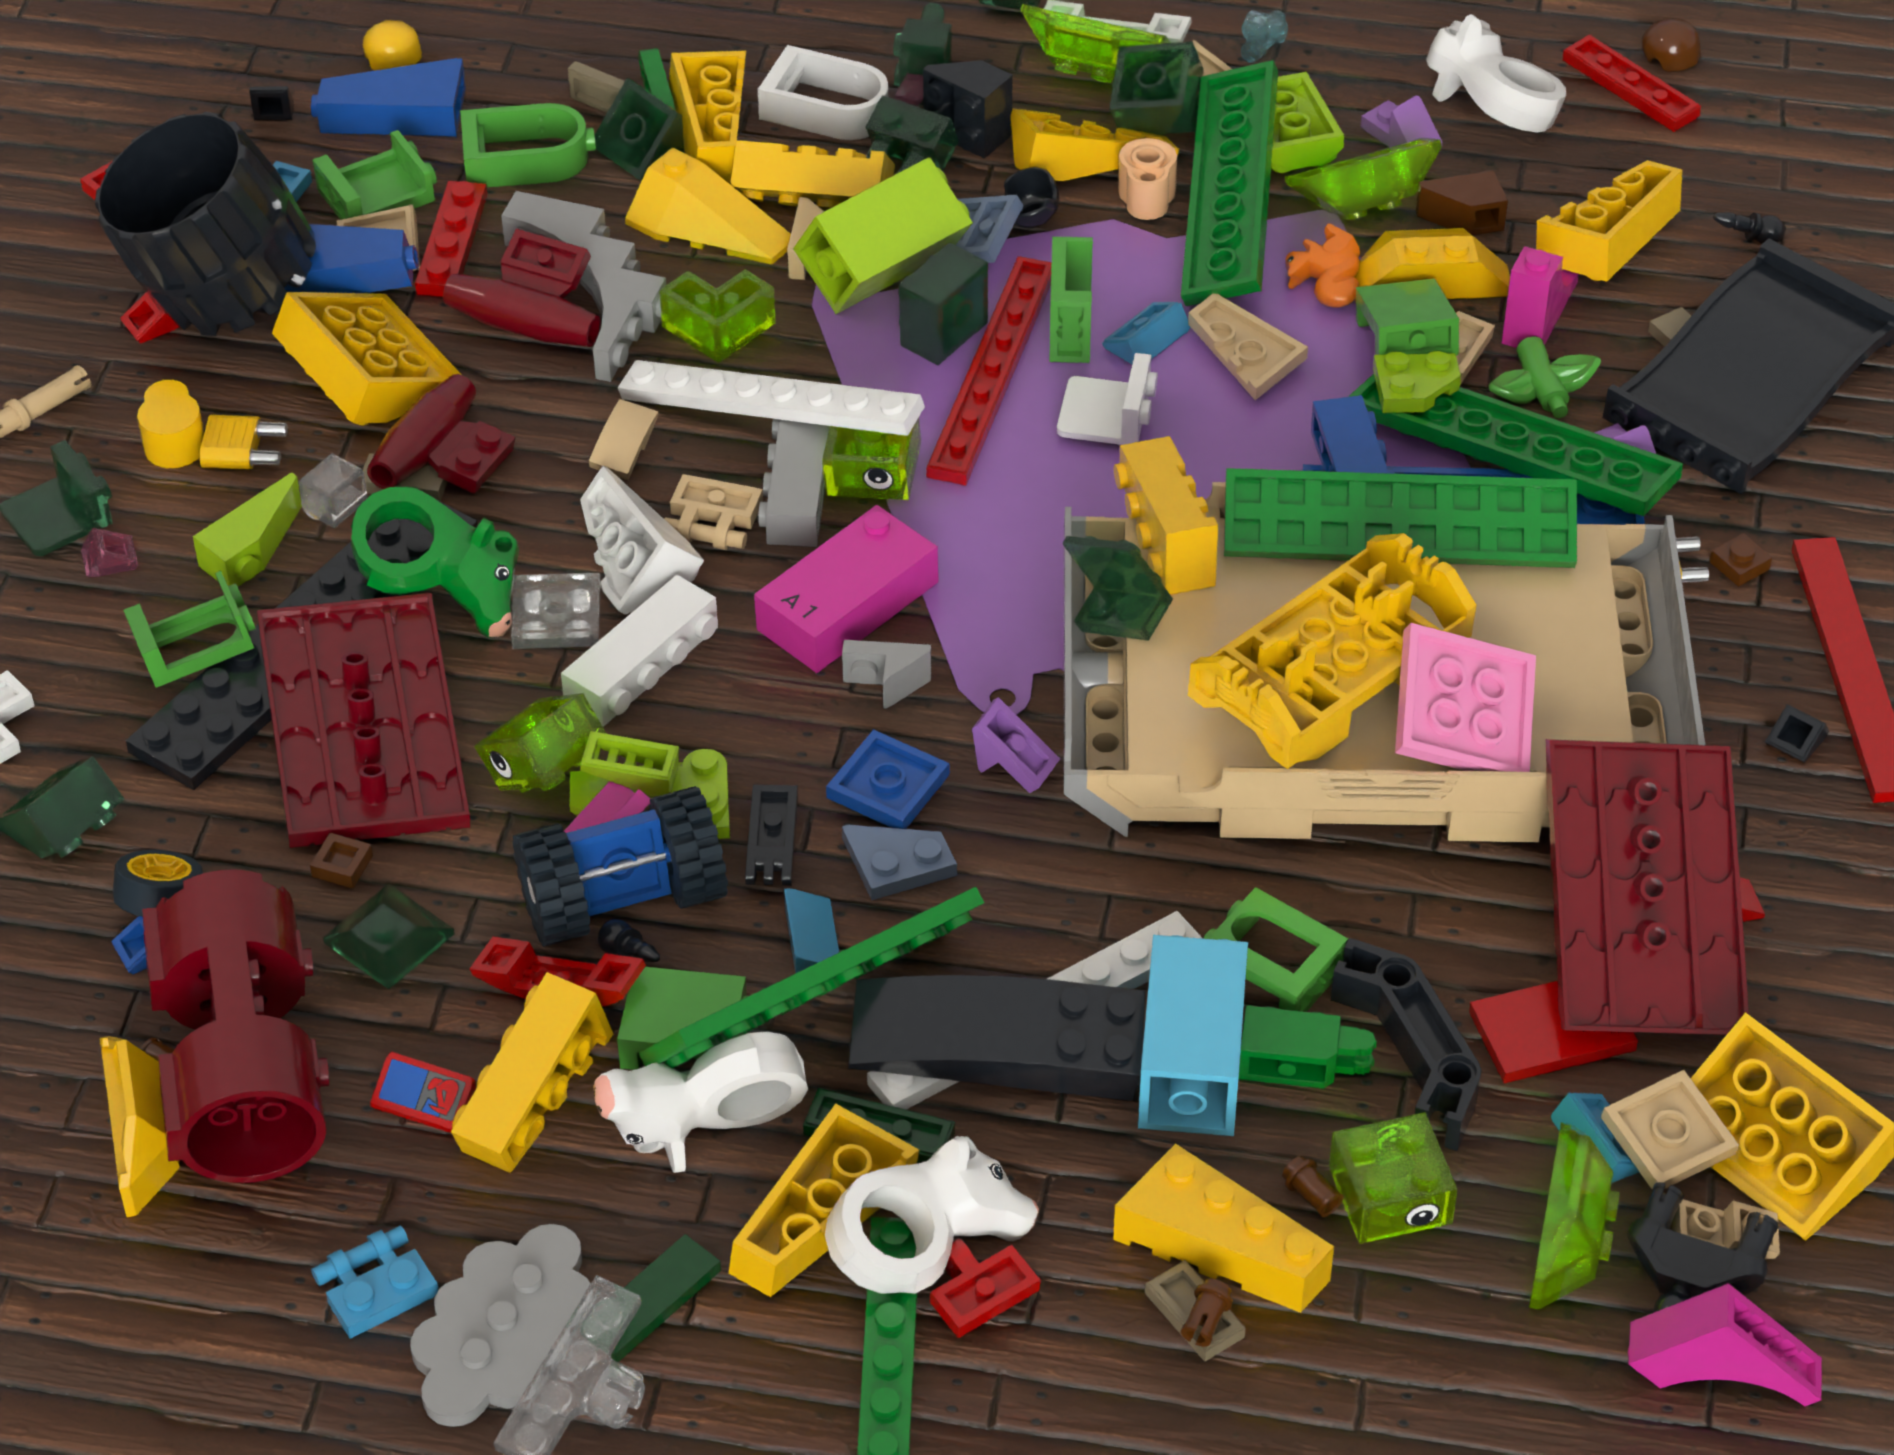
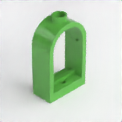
M543 103L460 110L467 182L484 183L489 188L563 181L575 176L586 166L588 151H596L594 127L586 128L583 116L577 110L566 105ZM558 138L568 141L554 147L485 152V143Z

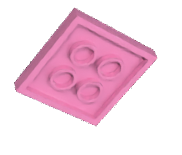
M1410 623L1403 631L1395 753L1464 771L1530 772L1536 655Z

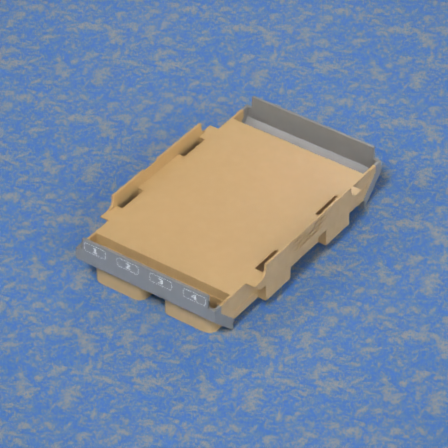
M1212 482L1211 494L1205 501L1208 505L1206 516H1214L1218 523L1216 586L1165 596L1159 579L1153 580L1151 578L1147 561L1149 553L1147 548L1141 549L1138 544L1136 535L1137 521L1135 518L1071 516V507H1065L1064 795L1125 837H1128V824L1132 821L1219 822L1220 838L1311 839L1312 823L1446 825L1448 841L1539 842L1541 827H1550L1549 810L1547 809L1546 739L1705 745L1672 515H1666L1664 525L1577 524V564L1575 568L1449 564L1455 568L1477 605L1471 639L1536 655L1530 772L1464 771L1396 754L1395 745L1400 686L1395 682L1389 684L1352 711L1348 738L1319 759L1298 762L1289 769H1286L1270 757L1259 737L1251 728L1222 707L1204 708L1188 696L1190 664L1199 657H1210L1348 560L1224 556L1225 482ZM1388 584L1386 586H1388L1391 589H1396L1400 585ZM1412 595L1410 608L1439 629L1444 630L1432 608Z

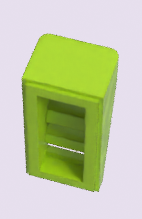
M590 731L580 771L636 791L640 789L644 794L653 797L672 793L678 771L679 746ZM601 749L609 752L607 761L599 760ZM619 756L626 758L625 764L617 763ZM636 762L644 764L643 767L636 766Z

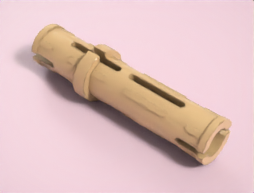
M76 365L68 372L21 399H11L5 402L4 408L0 410V438L16 429L21 431L28 428L31 424L30 421L78 393L91 388L90 378L84 381L81 380L82 377L88 375L81 366Z

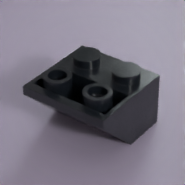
M982 60L927 65L923 69L924 130L985 159L1012 136L1013 75Z

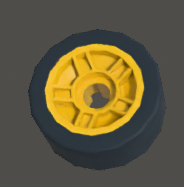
M167 850L131 852L120 857L115 864L113 883L114 903L126 912L143 917L142 909L156 908L162 897L169 899L184 889L183 881L203 874L202 866L193 858L178 852Z

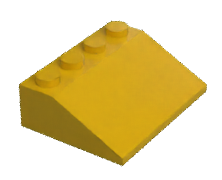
M286 292L272 334L284 346L285 351L296 359L304 368L305 373L312 377L324 390L325 395L333 400L343 411L346 418L357 425L388 423L403 416L421 395L451 375H462L400 308L383 293Z
M1746 1012L1690 1078L1739 1144L1735 1155L1710 1168L1763 1209L1777 1213L1778 1220L1805 1241L1873 1182L1894 1157V1122Z

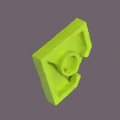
M1433 351L1428 354L1390 352L1384 355H1374L1373 372L1382 413L1425 412L1434 406L1435 398L1444 393L1450 396L1460 389L1461 374L1455 353L1447 354L1442 351Z

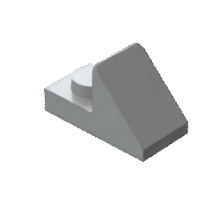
M844 640L842 650L843 682L883 685V709L891 707L931 681V645Z

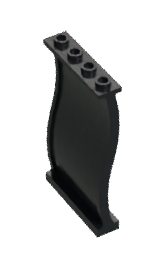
M1768 238L1760 246L1757 256L1728 277L1642 370L1620 387L1612 384L1608 388L1602 418L1612 424L1618 423L1625 431L1645 425L1654 447L1742 494L1746 490L1749 480L1773 462L1800 435L1843 382L1868 357L1883 345L1891 347L1894 344V303Z

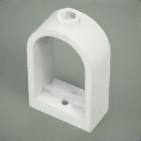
M790 45L785 47L758 88L760 120L842 140H858L875 135L885 127L887 122L891 123L897 110V101L888 98L887 78L877 68L865 63ZM799 83L861 97L869 101L857 105H841L793 92Z

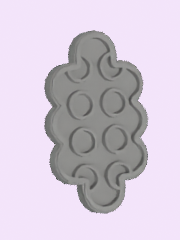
M547 1224L531 1229L521 1238L517 1246L503 1241L483 1243L475 1247L466 1256L463 1263V1277L444 1284L438 1290L434 1299L436 1316L423 1321L415 1329L410 1340L413 1362L417 1369L426 1375L421 1390L423 1407L429 1418L438 1424L449 1427L463 1426L476 1420L489 1404L506 1409L522 1407L532 1402L540 1394L544 1384L543 1371L562 1364L569 1357L572 1350L571 1331L579 1328L581 1324L591 1317L595 1308L593 1287L589 1280L578 1272L582 1264L580 1240L573 1231L565 1226Z

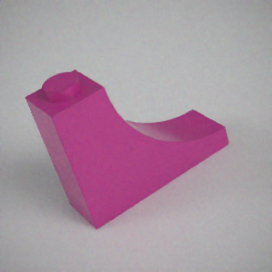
M1523 247L1510 274L1501 344L1517 348L1522 340L1533 336L1541 338L1544 344H1546L1579 278L1578 273L1562 269L1563 257L1547 253L1543 250Z
M1729 1283L1630 1322L1628 1364L1660 1389L1696 1380H1730L1751 1383L1778 1391L1791 1397L1803 1406L1821 1401L1822 1358Z

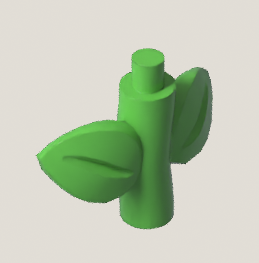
M1536 336L1528 337L1517 346V354L1522 369L1508 371L1499 375L1489 384V391L1518 404H1527L1537 398L1545 411L1552 412L1555 418H1562L1569 411L1567 407L1569 401L1568 393L1578 390L1589 381L1598 369L1601 359L1593 355H1566L1550 364L1543 340Z

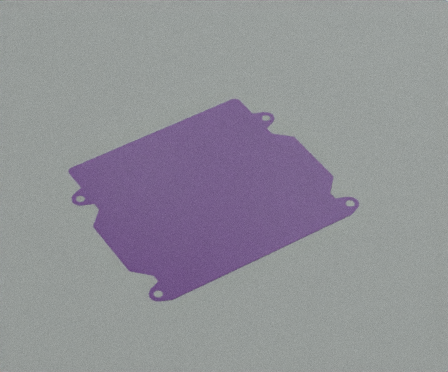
M1316 210L1268 219L1262 291L1226 298L1308 346V356L1303 363L1257 400H1254L1192 328L1151 359V372L1158 373L1155 397H1148V400H1151L1150 420L1148 425L1142 424L1138 442L1170 436L1185 463L1186 476L1191 475L1196 483L1197 497H1203L1206 500L1211 494L1212 482H1225L1226 468L1302 471L1303 464L1322 465L1311 434L1313 401L1348 397L1374 374L1375 334L1370 326L1360 327L1357 324L1355 300L1351 304L1340 308H1332L1321 304L1314 293L1315 283L1318 279L1310 277L1293 289L1288 287L1290 278L1287 274L1285 259L1289 252L1307 251L1303 245L1305 239L1323 245L1327 240L1324 228L1328 223L1346 231L1341 219L1333 211ZM1111 219L1008 238L994 263L961 264L954 248L947 256L920 269L904 288L879 291L838 314H835L818 286H815L812 308L841 384L921 394L925 407L908 436L866 430L859 431L873 468H882L893 476V485L886 490H882L891 515L938 546L939 582L922 594L958 690L982 712H985L991 704V694L994 691L1005 689L1015 695L1016 700L1009 708L1017 715L1025 710L1030 701L1034 674L1056 669L1064 671L1065 507H1071V516L1129 518L1125 507L1126 492L1124 489L1119 490L1117 488L1113 471L1114 464H1118L1120 460V445L1064 438L1057 434V423L1069 378L1073 376L1128 382L1132 364L1105 349L1102 344L1104 339L1153 302L1182 303L1187 318L1189 317V312L1199 305L1186 307L1181 298L1186 235L1164 238ZM1052 237H1093L1090 363L1049 362L1050 286L967 485L927 478V464L1017 257L1021 256L1052 262ZM1376 423L1377 440L1383 439L1385 443L1387 466L1471 468L1461 452L1450 448L1438 447L1433 442L1413 435H1404L1396 429Z

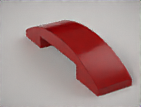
M493 936L469 969L473 976L485 983L526 999L529 991L534 986H539L546 972L595 992L603 1007L622 1000L644 970L646 964L642 958L608 953L603 955L598 964L536 955L531 943L528 941Z

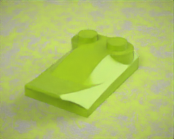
M1302 72L1278 77L1271 169L1277 173H1286L1300 168L1324 166L1336 159L1338 152L1344 148V134L1308 73Z
M713 749L695 750L688 754L683 762H678V771L672 792L694 786L698 787L701 790V795L703 794L706 799L707 808L709 807L712 813V821L716 825L718 839L730 838L727 760L720 752ZM571 771L570 812L578 816L609 781L583 771Z

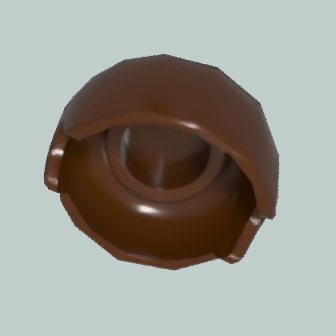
M1667 18L1656 21L1642 36V48L1647 61L1651 62L1652 58H1656L1661 63L1664 71L1685 70L1696 65L1701 58L1698 33L1694 26L1682 19Z

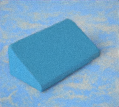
M1153 302L1104 339L1102 344L1108 351L1133 364L1135 353L1149 354L1151 359H1153L1188 332L1191 327L1188 325V318L1182 303Z
M784 889L785 913L796 974L839 953L830 899L796 889Z
M1568 1093L1552 1113L1551 1119L1593 1181L1598 1186H1603L1639 1173V1170L1601 1119L1604 1108L1609 1106L1605 1097L1602 1094Z

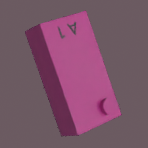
M876 505L754 594L757 630L811 670L818 673L842 655L844 640L861 641L939 582L938 546Z

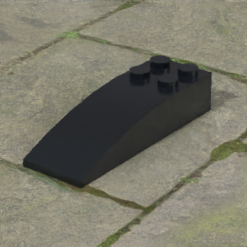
M937 975L858 979L855 986L848 1068L1132 1101L1141 1077L1145 990L1008 976Z

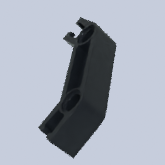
M1349 938L1344 950V960H1339L1334 969L1331 1001L1377 1015L1420 1086L1422 1093L1415 1107L1411 1136L1428 1141L1432 1134V1130L1428 1129L1429 1120L1435 1111H1439L1445 1114L1443 1122L1448 1124L1444 1147L1458 1151L1477 1104L1482 1071L1479 1062L1419 965L1413 959L1403 954Z

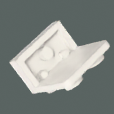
M1135 353L1128 382L1080 376L1069 378L1057 423V434L1064 438L1118 445L1138 442L1142 424L1148 425L1150 420L1151 400H1148V397H1155L1158 373L1151 372V355Z

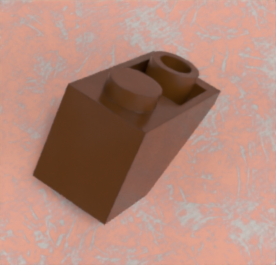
M1494 171L1419 182L1416 214L1418 217L1448 229L1464 228L1471 235L1504 231L1508 199Z

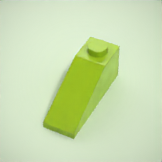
M291 472L195 534L193 541L198 566L217 581L215 573L221 571L227 585L230 586L236 583L237 587L263 571L302 507L297 476Z

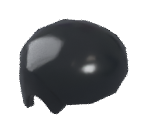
M1032 167L1019 170L1004 182L1005 195H1017L1023 204V208L1014 226L1034 228L1046 224L1057 211L1060 202L1059 191L1053 176L1047 169Z

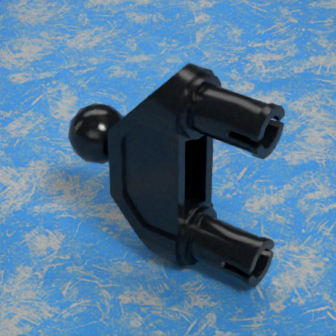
M1657 1182L1654 1184L1642 1218L1632 1222L1627 1233L1637 1258L1658 1291L1663 1293L1655 1302L1653 1313L1728 1283L1742 1295L1752 1292L1763 1284L1768 1272V1264L1764 1259L1773 1236L1779 1227L1775 1219L1765 1214L1761 1225L1758 1223L1761 1213H1749L1737 1248L1729 1249L1669 1230L1684 1195L1678 1188L1672 1185L1669 1186V1190L1665 1194L1663 1192L1666 1183Z

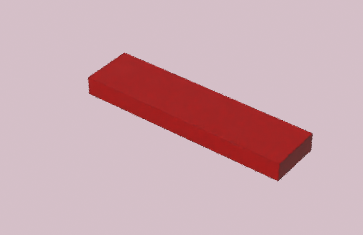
M1591 35L1584 37L1563 50L1562 60L1673 132L1700 116L1701 105Z

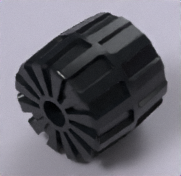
M207 111L202 114H182L169 118L166 122L144 131L133 139L132 143L115 157L105 170V177L100 188L97 189L95 206L100 213L98 222L135 279L183 330H186L193 323L200 331L201 336H217L219 327L223 323L229 322L234 333L255 325L253 317L255 311L262 308L269 315L274 314L282 306L287 292L285 287L288 285L299 288L305 281L312 267L309 258L314 255L316 249L314 232L276 168L235 121L228 122L221 114Z

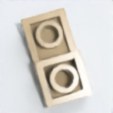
M619 399L589 459L590 468L600 470L604 466L610 469L617 477L629 480L640 451L645 450L658 418V411Z
M1683 1199L1672 1221L1671 1230L1733 1249L1737 1248L1749 1213H1761L1758 1221L1761 1225L1765 1214L1777 1222L1778 1215L1775 1212L1737 1201H1732L1722 1211ZM1778 1230L1773 1236L1765 1259H1775L1780 1254Z

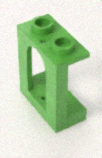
M1052 237L1049 362L1090 363L1093 237Z
M221 571L216 572L215 575L224 594L223 596L151 625L148 624L140 603L123 610L156 688L254 649L248 633L256 629L251 615L243 601L237 584L228 586ZM221 623L236 625L237 629L229 639L165 665L159 647Z
M1255 887L1243 901L1237 900L1230 908L1226 920L1217 929H1210L1203 939L1240 941L1256 924L1259 917L1317 947L1295 973L1290 972L1249 948L1247 950L1246 980L1280 998L1279 1009L1307 1012L1332 984L1334 969L1339 960H1344V950L1348 938Z

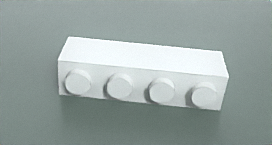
M675 575L561 672L564 703L604 727L616 715L624 713L630 703L645 690L654 687L661 676L674 665L680 664L687 654L699 643L709 639L718 628L716 597L679 575Z

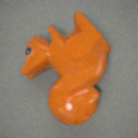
M1328 223L1324 228L1327 240L1323 245L1305 239L1303 245L1307 251H1292L1286 255L1285 265L1290 278L1288 287L1293 289L1310 277L1316 278L1318 280L1315 283L1314 293L1318 301L1328 307L1340 308L1351 304L1355 300L1356 287L1360 283L1354 278L1359 269L1360 248L1353 235Z

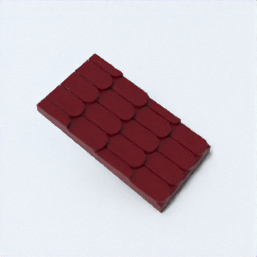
M422 593L257 610L289 848L310 846L312 843L315 845L323 844L329 833L354 840L356 838L364 840L400 836L401 833L409 835L444 831L446 828H450V830L471 828L432 594Z
M1546 739L1547 809L1549 810L1555 954H1557L1559 1017L1561 1018V1029L1727 1035L1745 1012L1749 1015L1731 746Z

